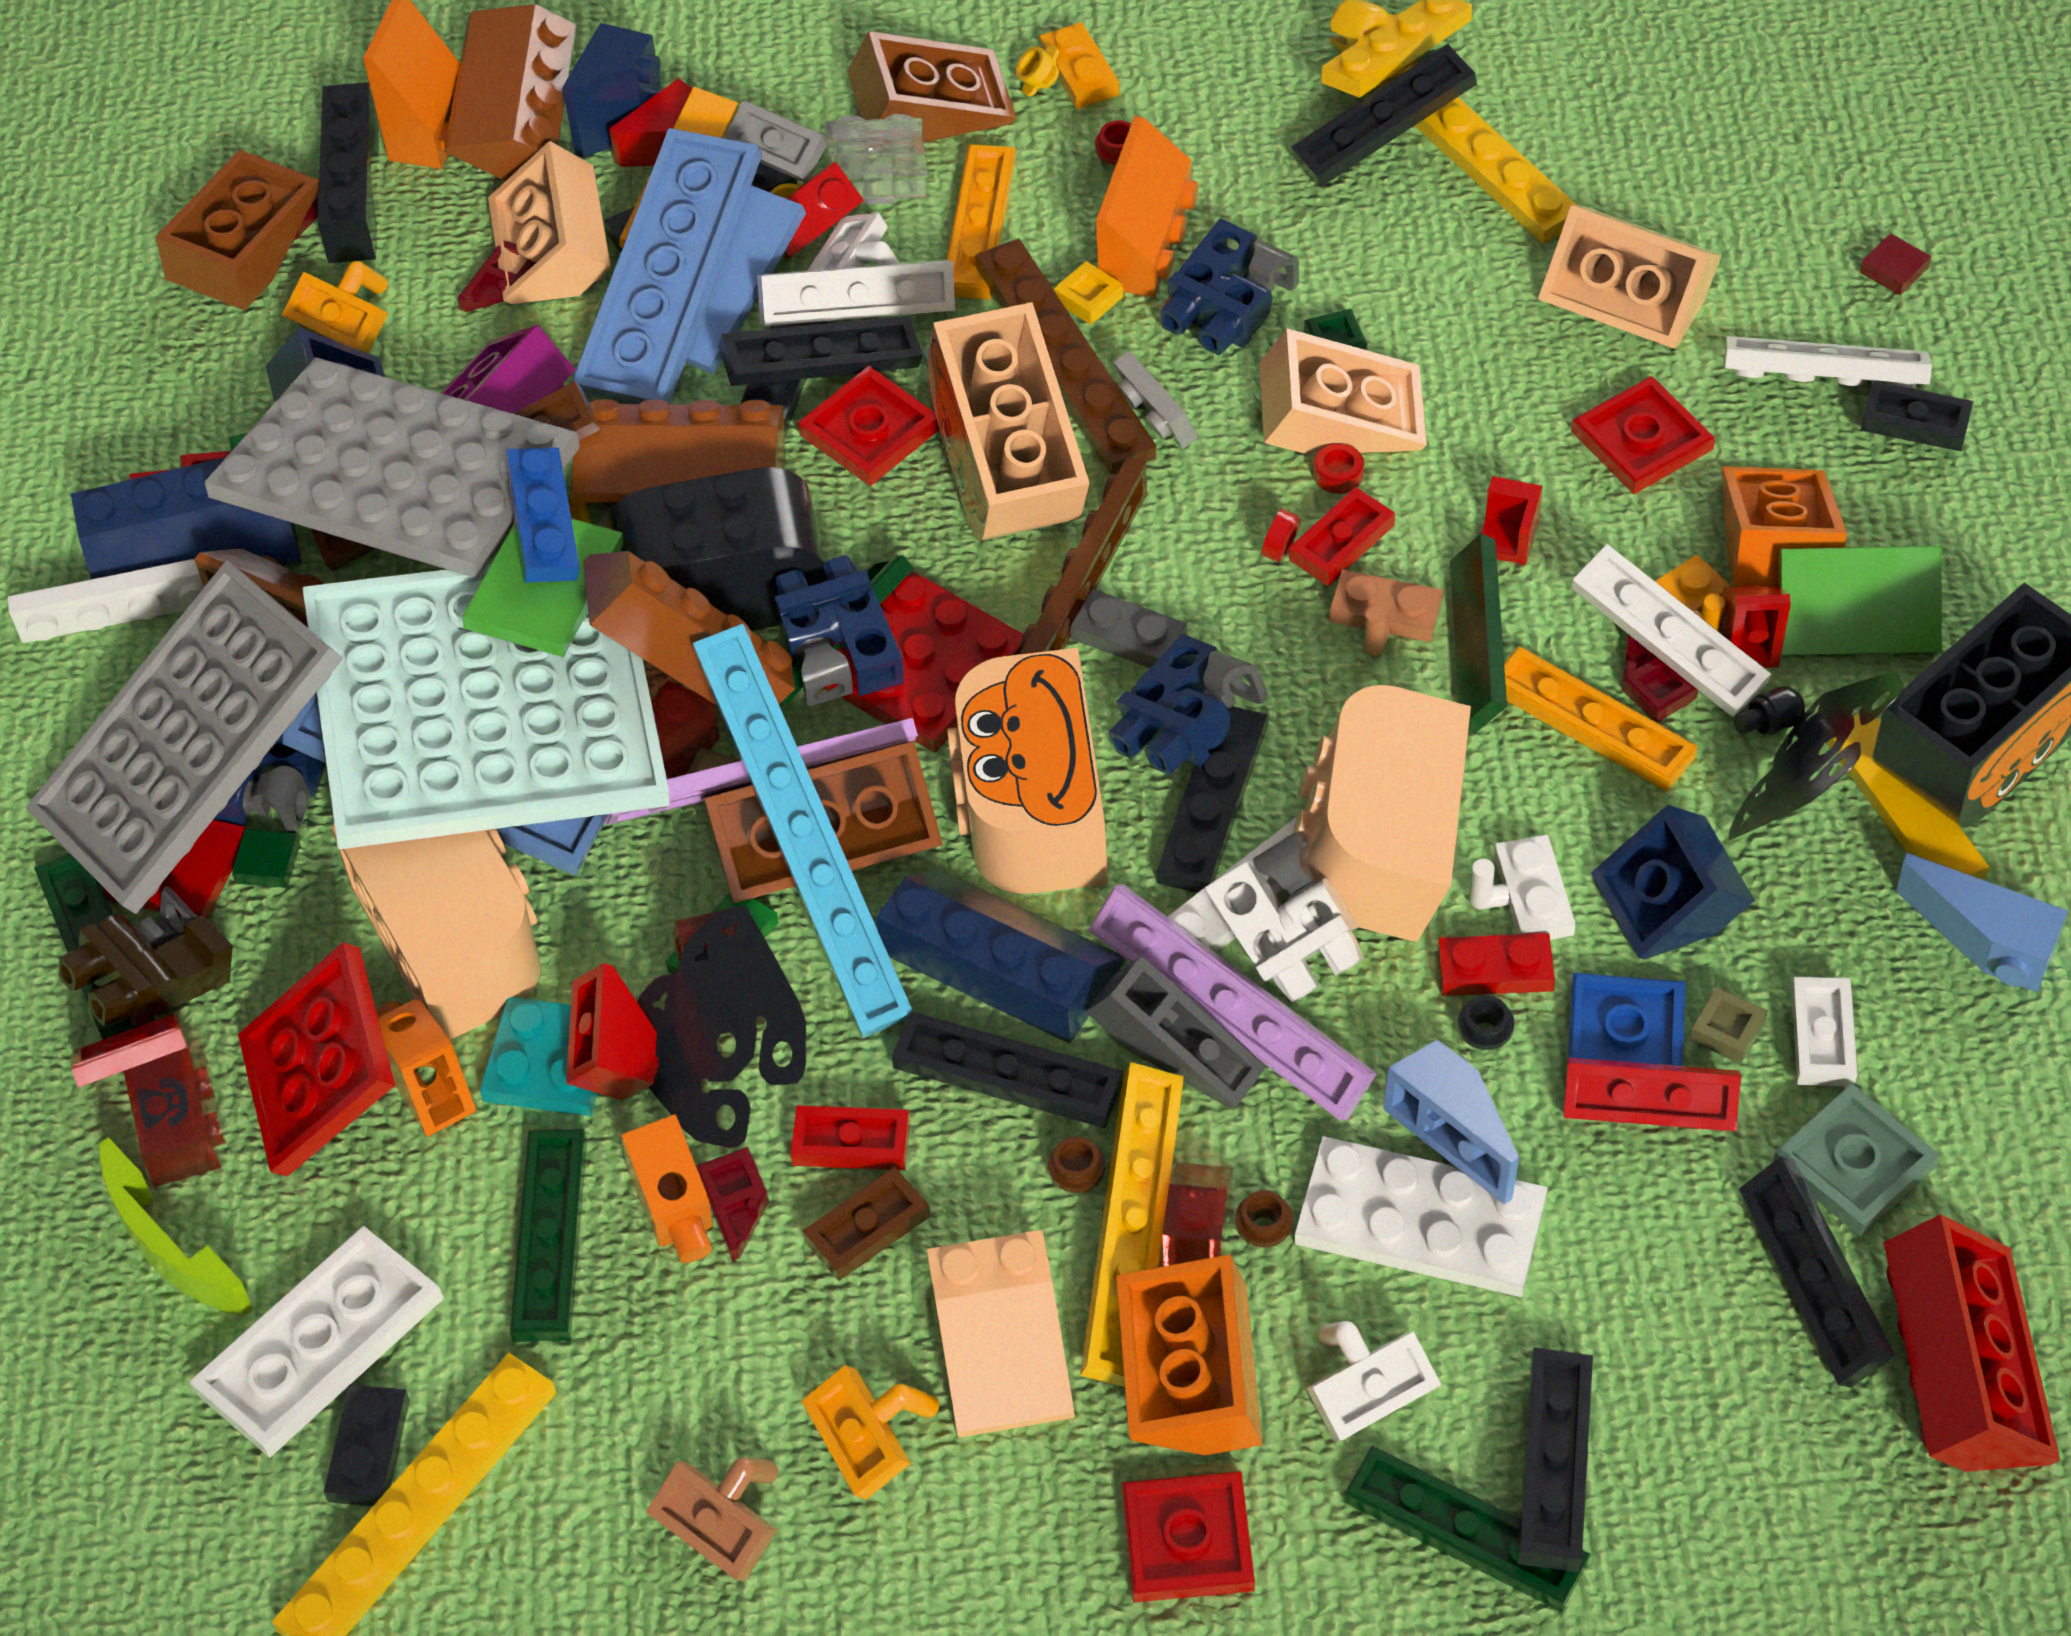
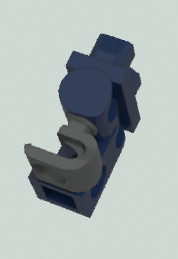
M1220 218L1184 262L1179 272L1176 271L1168 280L1169 298L1160 310L1161 325L1163 329L1176 335L1183 334L1191 323L1200 327L1201 329L1198 331L1199 343L1204 349L1218 356L1231 344L1244 348L1251 340V333L1256 332L1262 326L1270 312L1272 305L1271 292L1274 290V284L1288 291H1292L1297 287L1299 283V260L1296 256L1257 239V235ZM1227 238L1238 242L1239 247L1237 250L1228 247ZM1284 267L1287 274L1281 273L1277 269Z
M847 555L830 559L822 565L823 576L826 582L808 587L803 572L797 570L783 573L776 577L778 596L775 597L778 625L790 657H803L804 662L801 672L804 699L807 707L852 694V680L859 697L904 683L903 657L879 601L871 588V582L866 569L858 572ZM842 643L845 656L831 646ZM839 684L834 689L822 693H816L818 690L827 685Z
M1182 634L1142 676L1132 691H1126L1116 701L1123 717L1108 734L1115 750L1130 759L1146 744L1149 745L1144 750L1149 763L1156 770L1167 775H1171L1184 761L1201 767L1211 757L1208 750L1220 745L1229 731L1231 720L1228 709L1236 703L1233 694L1254 703L1262 704L1267 698V689L1259 669L1255 665L1220 652L1215 646ZM1239 675H1243L1250 685L1242 681Z
M282 734L263 757L259 766L249 774L229 799L225 808L213 820L243 826L248 814L251 812L268 816L272 807L280 814L287 833H297L298 835L310 797L316 796L326 763L284 745Z

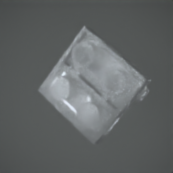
M893 114L885 119L865 120L859 116L849 115L840 117L837 121H825V141L830 163L836 161L848 179L864 178V181H851V183L863 200H865V205L894 204L895 199L928 197L927 179L894 180V177L928 176V155L922 118H912L905 114Z

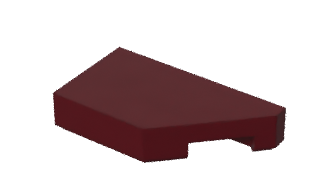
M504 241V248L511 253L520 255L517 251V244ZM500 244L457 299L461 311L468 312L504 302L502 292L506 289L507 279L505 270L498 267V259L501 255ZM527 259L517 274L507 271L509 285H513L536 263Z
M1628 634L1622 691L1651 720L1659 723L1697 699L1698 689Z
M748 1147L696 1166L709 1199L710 1210L732 1261L740 1259L769 1203L767 1190Z

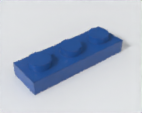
M559 447L507 449L505 465L524 582L578 581L579 561Z

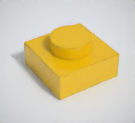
M1085 261L1054 288L1055 293L1066 310L1090 325L1123 298V284L1088 261Z

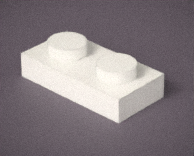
M1794 977L1791 994L1797 1085L1849 1086L1852 1083L1855 1086L1858 1074L1851 978Z

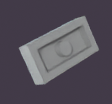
M743 100L724 137L725 139L758 145L762 153L760 163L804 183L811 177L829 142L822 134Z
M1129 350L1113 362L1122 379L1117 384V387L1133 408L1142 404L1149 412L1145 415V418L1162 440L1170 435L1183 450L1198 438L1186 412Z

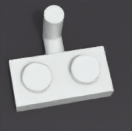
M879 213L841 218L807 271L863 267L865 262L875 261L878 266L900 264L888 244L880 241L888 228L887 224Z
M1548 834L1495 843L1494 859L1502 884L1493 885L1495 867L1490 860L1479 859L1474 862L1470 889V903L1474 908L1483 910L1508 905L1517 934L1550 933V940L1574 936L1576 923Z
M1342 1321L1325 1324L1319 1330L1318 1337L1320 1342L1326 1347L1340 1346L1349 1365L1307 1387V1390L1333 1441H1342L1437 1388L1441 1383L1414 1332H1407L1378 1349L1369 1352L1357 1327L1352 1322Z

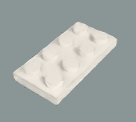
M1323 1136L1296 1228L1295 1245L1522 1297L1544 1211L1548 1187L1516 1180L1513 1199L1503 1204L1456 1166Z
M363 1226L190 1380L189 1383L197 1396L270 1458L437 1306L444 1297L437 1284Z

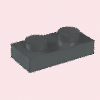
M1093 589L1071 624L1070 632L1072 640L1151 668L1182 634L1187 635V623Z

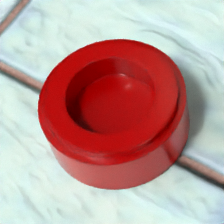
M1342 443L1327 445L1321 448L1314 457V480L1321 489L1335 494L1350 492L1363 481L1364 458L1353 446Z
M1283 508L1279 510L1264 540L1261 550L1262 556L1278 563L1286 558L1289 553V547L1294 543L1300 527L1301 519H1299V515Z

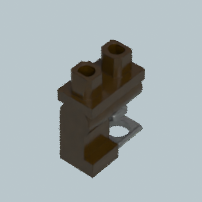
M164 887L161 892L160 917L156 923L148 916L141 920L140 925L134 926L122 915H113L101 921L97 926L95 923H92L80 929L79 947L59 958L58 975L70 991H76L92 982L96 984L98 988L88 994V1006L92 1015L102 1026L126 1017L135 1028H138L150 1022V1015L167 1012L230 982L233 945L204 915L198 917L170 887ZM175 908L180 912L184 925L177 916Z

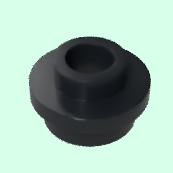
M1482 995L1475 997L1462 1008L1458 1017V1031L1462 1039L1470 1046L1481 1050H1493L1505 1045L1512 1037L1514 1017L1502 1000L1494 996ZM1480 1023H1490L1494 1028L1486 1029L1477 1025Z

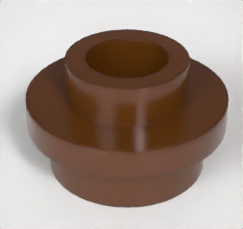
M1257 1191L1250 1194L1239 1204L1235 1214L1236 1230L1240 1237L1250 1245L1262 1248L1273 1247L1282 1243L1291 1233L1293 1213L1288 1203L1278 1194L1271 1191ZM1259 1218H1269L1274 1224L1260 1226L1254 1222Z

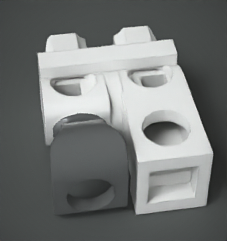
M1303 831L1294 832L1254 857L1253 861L1243 863L1205 887V890L1251 960L1256 964V969L1264 982L1274 979L1277 986L1291 1002L1299 1000L1320 986L1305 961L1319 951L1322 952L1335 975L1346 971L1364 959L1357 939L1352 933L1359 926L1352 914L1348 912L1343 899L1327 878L1315 880L1309 867H1303L1300 862L1301 848L1305 847L1308 842ZM1268 876L1277 881L1283 889H1287L1290 896L1286 903L1281 905L1267 882Z

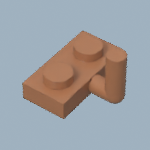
M1342 570L1330 608V622L1365 629L1364 649L1370 656H1379L1383 653L1389 634L1432 642L1443 604L1444 590Z
M738 1458L734 1461L720 1485H717L688 1462L677 1461L646 1510V1513L736 1581H746L778 1529L740 1502L739 1499L750 1482L769 1484L775 1481L778 1476V1467L772 1460Z

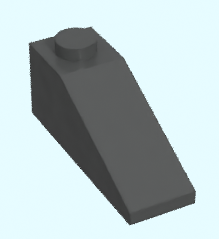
M1142 955L1117 971L1085 1011L1126 1049L1166 1072L1184 1076V1083L1231 1110L1237 1107L1266 1068L1259 1059Z

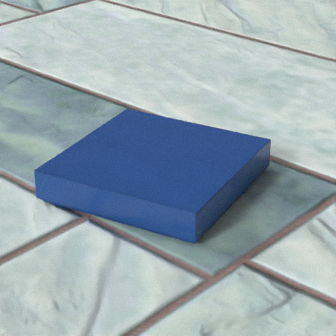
M1573 973L1568 1057L1683 1066L1685 981Z

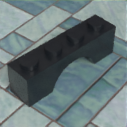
M369 82L322 86L318 227L329 264L376 259L377 221L372 192L371 157L379 156V120Z

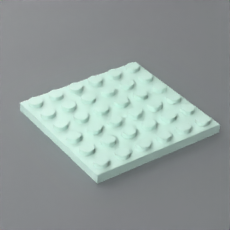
M491 564L486 565L476 578L446 569L303 587L308 628L343 657L330 678L317 690L338 850L670 806L669 789L643 659L590 626L588 612L564 657L464 629L463 615Z

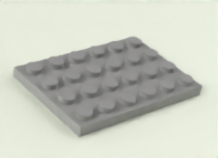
M315 357L205 481V486L209 498L476 578L502 546L515 523L505 465L507 449L559 447L562 468L564 469L580 449L578 432Z
M226 560L25 808L123 907L137 914L148 899L157 892L161 883L182 857L191 850L194 842L215 816L225 808L229 799L249 774L259 766L263 757L283 732L293 724L297 715L321 685L330 678L343 657L241 570Z

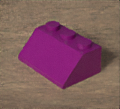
M535 325L489 341L441 393L513 414L564 387L563 383L576 369L539 325Z

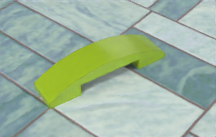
M109 1137L99 1143V1156L107 1190L128 1235L147 1262L173 1286L195 1300L227 1313L246 1316L253 1310V1306L242 1281L208 1245L189 1259L143 1209L154 1199L140 1170Z

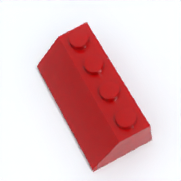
M1941 1214L1883 1242L1888 1262L1886 1275L1894 1291L1899 1313L1897 1327L1906 1346L1911 1369L1909 1383L1917 1397L1922 1421L1920 1434L1929 1457L1965 1472L2047 1466L2061 1461L2011 1248Z

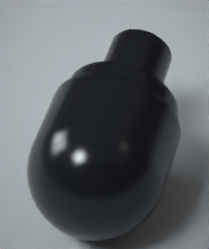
M1786 686L1777 687L1758 694L1755 699L1750 701L1747 711L1734 716L1733 723L1735 729L1741 735L1754 730L1763 735H1773L1792 728L1802 720L1805 713V702L1798 691Z

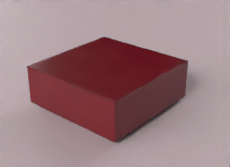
M1890 233L1862 260L1860 273L1901 296L1929 268L1931 256Z

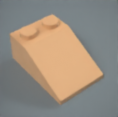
M1287 328L1259 363L1264 443L1308 455H1316L1321 448L1335 443L1353 446L1360 453L1419 451L1427 445L1420 368L1417 364Z
M1037 1230L927 1249L931 1285L958 1438L1075 1418L1043 1231Z

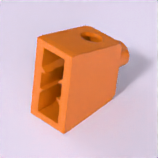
M413 999L404 1005L398 1001L382 1005L376 1012L395 1086L426 1137L477 1112L453 1045L423 1002ZM421 1066L432 1067L436 1071L435 1080L426 1086L416 1068Z
M676 1114L621 1134L628 1173L658 1246H667L673 1243L681 1263L695 1262L710 1254L713 1248L706 1233V1230L713 1226L710 1203Z

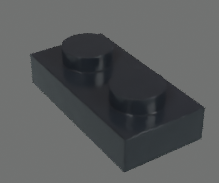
M1872 380L1860 431L1961 452L1973 401Z
M359 1385L348 1386L324 1488V1494L329 1503L374 1506L390 1488L410 1403L406 1389Z

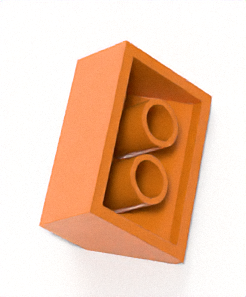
M1134 116L1096 218L1098 268L1123 284V292L1155 298L1161 280H1168L1171 276L1174 263V251L1172 249L1174 244L1181 245L1183 242L1187 221L1184 215L1186 209L1193 210L1196 205L1199 183L1192 180V160L1144 117Z
M1231 1254L1116 1275L1128 1431L1131 1440L1204 1456L1262 1446L1247 1286Z

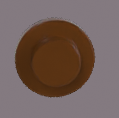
M1069 1137L1061 1141L1051 1152L1048 1159L1049 1176L1053 1183L1064 1191L1072 1193L1088 1191L1097 1186L1104 1176V1155L1099 1147L1084 1137Z

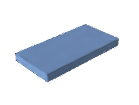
M751 185L688 353L686 364L714 375L722 361L718 347L721 335L739 332L758 298L757 275L772 274L806 215L803 205Z

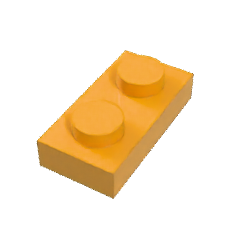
M1082 22L1039 36L1040 48L1043 50L1050 45L1059 49V55L1056 58V65L1059 68L1057 78L1076 109L1120 95L1119 80Z

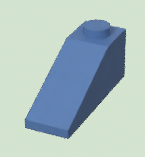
M1907 853L1903 861L1896 892L1984 973L1999 978L2007 985L2024 987L2038 992L2058 945L2068 910Z
M1438 1039L1388 1068L1383 1110L1501 1203L1506 1204L1513 1199L1519 1156L1479 1071L1469 1064L1465 1058L1456 1054Z

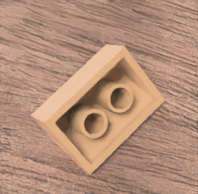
M549 141L488 197L495 247L499 246V244L501 247L498 267L505 270L507 279L506 289L502 292L503 300L507 303L518 304L580 296L594 282L602 279L611 268L594 167L587 161ZM504 241L517 244V251L520 255L504 248ZM527 259L536 263L513 285H509L507 271L517 274Z
M1571 205L1538 299L1676 349L1705 301L1721 254L1588 207Z

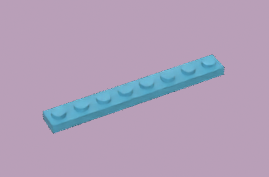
M744 624L694 642V653L861 1038L863 1039L907 1021L913 1010Z

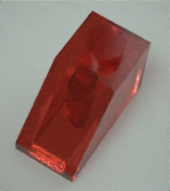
M1176 1163L1169 1183L1162 1234L1163 1267L1224 1255L1234 1168Z

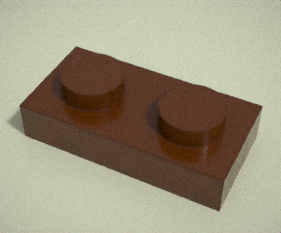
M893 1167L802 1231L804 1242L833 1276L840 1281L930 1218V1207L903 1175Z

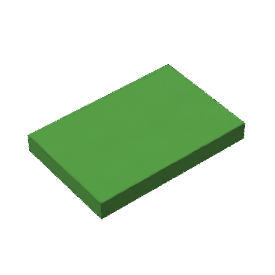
M571 518L579 561L578 581L525 583L514 523L463 615L464 629L564 657L588 612L583 561L590 554L620 552L623 546V533Z
M1942 546L1779 549V587L1789 593L1791 599L1781 655L1942 652Z

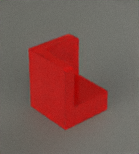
M1492 476L1487 493L1486 517L1481 534L1495 539L1497 559L1527 564L1540 519L1543 486Z

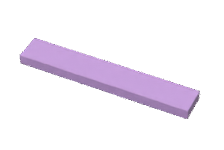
M910 718L797 748L807 770L915 741L918 734L914 720ZM742 761L667 779L670 806L603 814L600 816L603 824L611 825L699 803L704 798L751 786L752 784Z
M1115 884L1088 931L1129 962L1142 955L1256 1058L1340 1121L1348 1120L1377 1073L1125 885Z

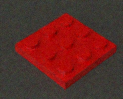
M911 571L880 604L903 657L904 683L859 697L852 680L853 693L840 698L886 725L913 718L918 734L915 742L936 753L948 740L947 728L958 727L955 697L962 679L970 670L987 660L1003 656L1020 655L1021 641L1024 634L918 573ZM841 646V647L838 649V651L841 652V653L845 656V653H844L843 648H842V646ZM830 684L823 688L831 690L839 684Z
M342 942L238 1034L271 1173L288 1177L395 1086L360 947Z

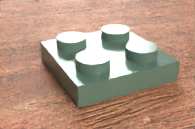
M1851 1083L1775 1152L1773 1162L1780 1156L1794 1159L1814 1199L1861 1237L1937 1167L1940 1154Z

